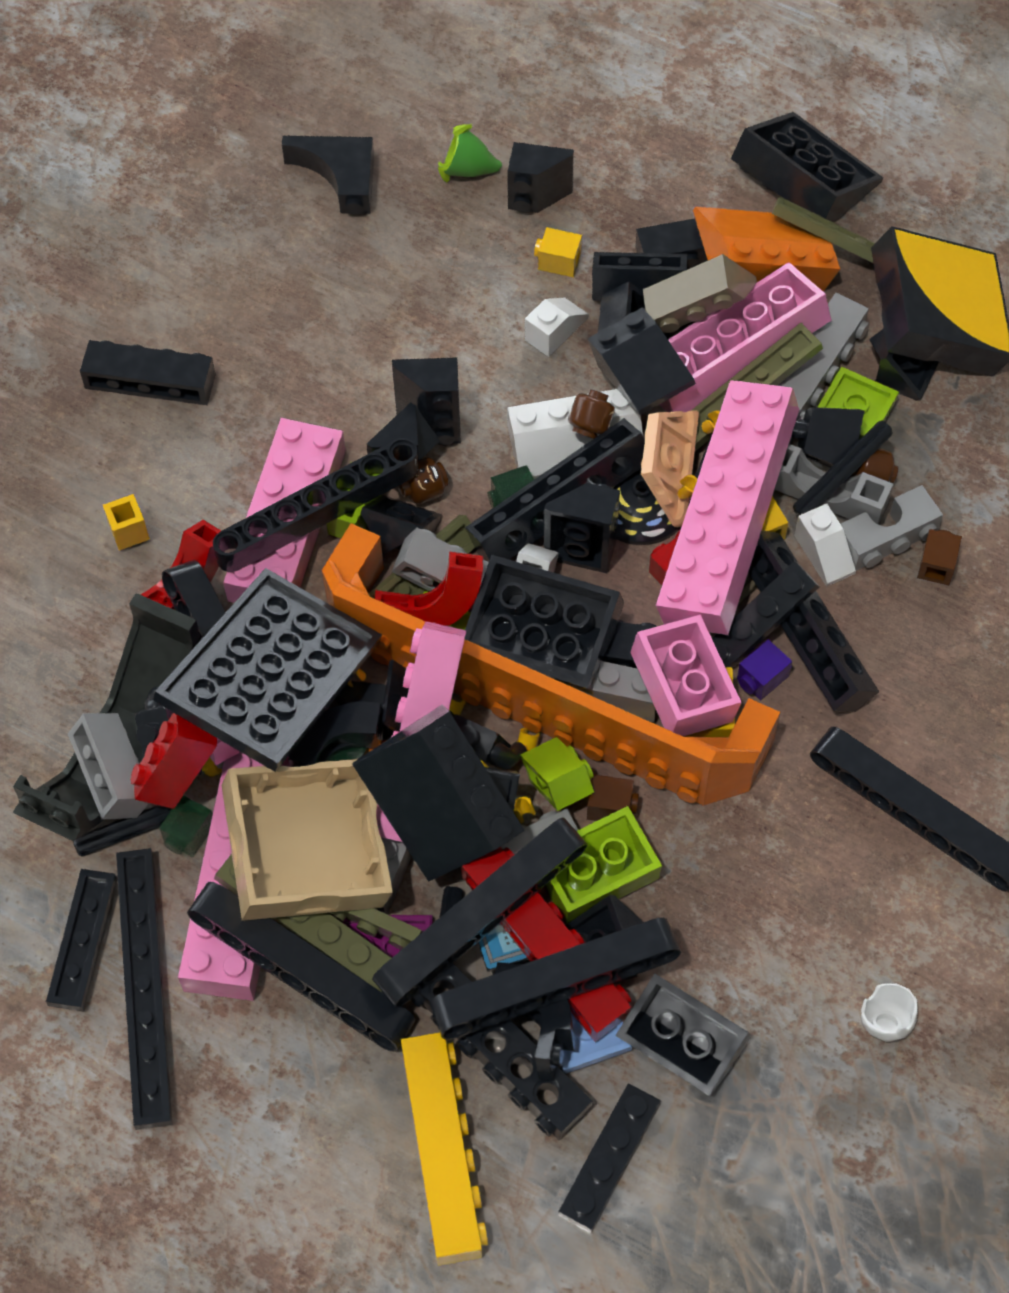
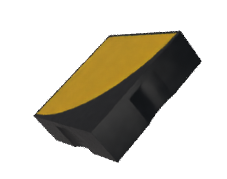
M891 226L871 247L876 283L882 299L881 315L887 352L924 361H939L958 369L993 377L1009 363V320L996 253Z

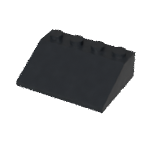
M790 112L745 128L731 157V160L737 163L743 172L752 174L762 182L766 189L776 192L782 198L831 222L841 218L877 187L884 178L795 112Z
M491 555L465 629L467 630L465 639L557 681L588 690L614 635L624 606V600L618 591Z
M443 705L351 763L428 882L495 851L525 831L451 713Z

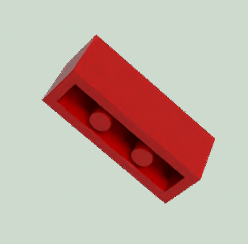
M173 713L168 721L162 723L159 735L154 743L148 744L145 756L140 764H135L130 780L131 784L134 785L135 800L174 809L216 749L217 738Z

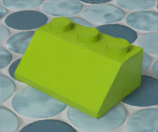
M627 806L577 831L587 842L588 847L573 863L546 884V888L553 903L562 913L565 925H567L608 895H615L620 899L658 880L662 864L630 808Z

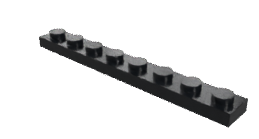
M151 848L117 852L133 1125L136 1130L169 1126L173 1124L153 852Z

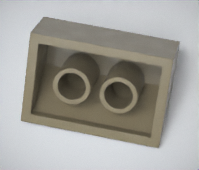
M722 254L643 289L645 309L663 333L675 332L683 325L693 321H700L706 315L718 310L728 309L734 303L744 300L757 283V279L752 273Z

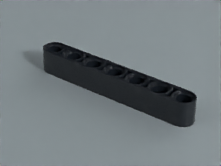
M405 438L394 440L220 531L213 539V548L218 566L227 572L238 571L411 480L416 476L419 469L416 444ZM402 458H407V459H408V460H406V461H399V459H402ZM373 473H379V474H380V475H377V476H370V474H373ZM344 488H351L349 491H341ZM316 503H322L320 506H312ZM287 518H293V520L289 522L283 521ZM259 533L265 534L261 537H253L254 535ZM228 549H236V550H234L233 552H230V553H225V552H224V551H226V550H228Z
M834 726L828 729L810 752V757L817 766L992 886L1002 891H1009L1008 841L842 729Z
M564 817L559 818L386 962L374 974L372 980L395 1008L404 1005L582 855L588 847L587 842Z
M207 882L187 911L189 918L198 926L385 1050L397 1051L401 1045V1039L406 1037L415 1022V1017L403 1006L395 1008L382 992L273 919L265 918L242 921L238 896L218 883Z
M655 918L448 990L435 996L429 1005L441 1037L446 1040L455 1039L663 966L677 959L681 954V950L667 918Z

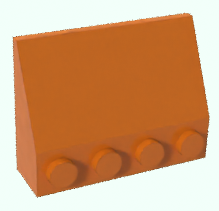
M696 206L693 209L707 260L724 254L756 276L757 282L789 262L824 292L840 270L831 242L771 212Z

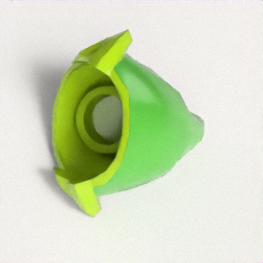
M472 124L459 125L453 128L454 137L444 164L438 163V171L442 180L446 183L450 181V176H481L495 173L502 167V163L490 153L486 145L469 131L472 129Z

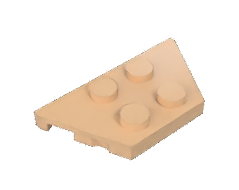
M697 410L688 412L674 411L670 413L658 412L648 415L644 453L641 461V475L674 527L682 526L689 504V498L680 499L677 493L684 486L680 484V480L687 475H692L699 417Z

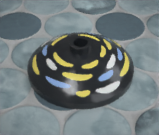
M641 469L613 488L620 490L617 540L633 545H651L670 538L681 528L672 526L642 477ZM644 488L647 491L639 492L637 489Z

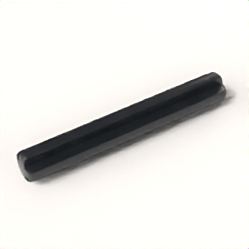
M883 420L878 421L793 504V511L799 516L819 507L892 436V428Z

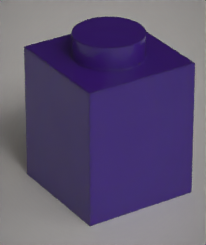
M768 639L739 664L737 675L739 685L746 693L754 694L761 701L789 677L792 660Z

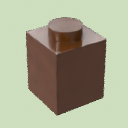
M929 529L917 578L950 585L962 536L955 535L947 530Z
M594 775L591 780L594 793L589 795L587 820L598 821L627 806L632 814L637 813L639 794L633 793L634 780Z

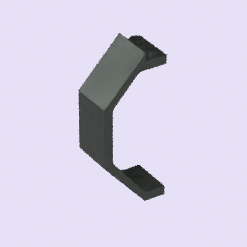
M135 593L129 603L133 615L132 626L109 697L100 713L119 714L140 764L144 754L142 746L136 737L138 729L135 713L144 708L149 691L161 685L198 644L200 633L196 619ZM75 753L61 773L36 790L31 788L27 778L22 775L19 776L13 785L19 798V803L12 813L71 841H75L105 820L101 819Z

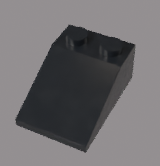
M643 307L587 338L598 367L639 415L644 414L696 384L693 376L658 324Z

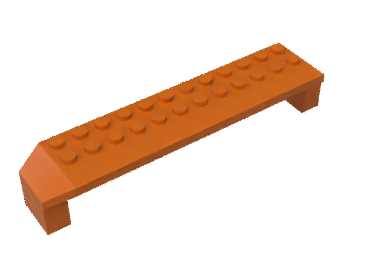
M350 523L322 569L327 603L382 634L379 645L371 653L375 661L388 665L390 660H395L404 668H407L409 663L415 664L416 653L410 652L416 628L422 629L425 621L369 596V592L384 569L381 538L375 533ZM466 639L464 640L453 693L460 695L465 702L471 705L478 706L480 704L491 709L496 716L502 719L511 718L521 723L530 732H541L552 737V739L557 737L566 746L571 745L583 751L592 760L606 761L614 765L623 774L637 775L645 779L654 788L668 789L676 793L685 802H696L703 806L750 791L774 742L780 717V711L748 698L729 737H683Z

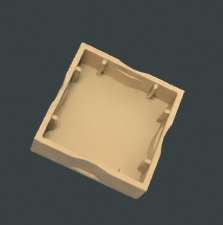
M358 759L318 762L302 767L280 766L276 772L265 766L228 769L221 786L242 921L384 907L393 893L385 846L377 826V802L351 764Z

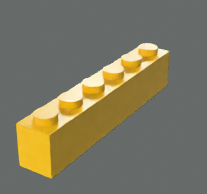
M440 1032L401 1039L437 1265L442 1266L482 1258L481 1246H487L488 1240L485 1223H477L475 1209L482 1208L478 1185H470L469 1172L475 1171L472 1149L464 1150L462 1136L469 1135L466 1114H458L456 1101L463 1100L459 1077L452 1079L450 1065L457 1064L453 1042L446 1044V1040L441 1037Z

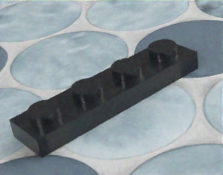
M794 561L733 618L728 635L716 634L712 638L725 667L734 668L820 587L798 562Z
M87 869L80 870L46 999L49 1007L84 1011L117 882V877L114 873Z
M629 1083L627 1084L558 1211L560 1217L590 1233L593 1231L656 1113L661 1100Z

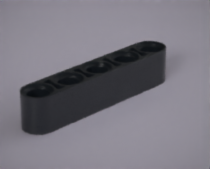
M191 560L164 570L162 572V582L175 610L196 619L200 633L199 643L226 612L200 563L196 560Z

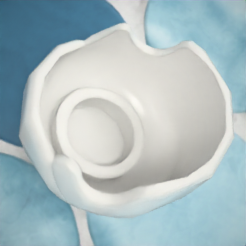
M897 983L877 985L873 994L868 999H864L861 1009L862 1026L870 1035L885 1042L905 1038L916 1025L918 1014L917 998L908 988Z

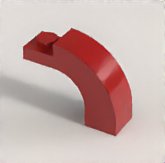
M201 520L185 530L178 554L170 568L196 560L200 563L208 580L211 582L219 568L213 548V539L221 530L205 520ZM162 579L156 585L140 594L175 610L165 591Z
M449 552L445 577L433 590L419 595L375 590L374 599L425 622L450 626L467 613L476 600L483 574V556Z

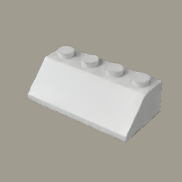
M618 389L602 391L601 393L609 395L607 402L615 407V414L610 427L625 418L643 435L641 415L635 411ZM576 396L507 407L508 432L520 481L538 478L593 440L590 437L573 432V426L568 422V416Z

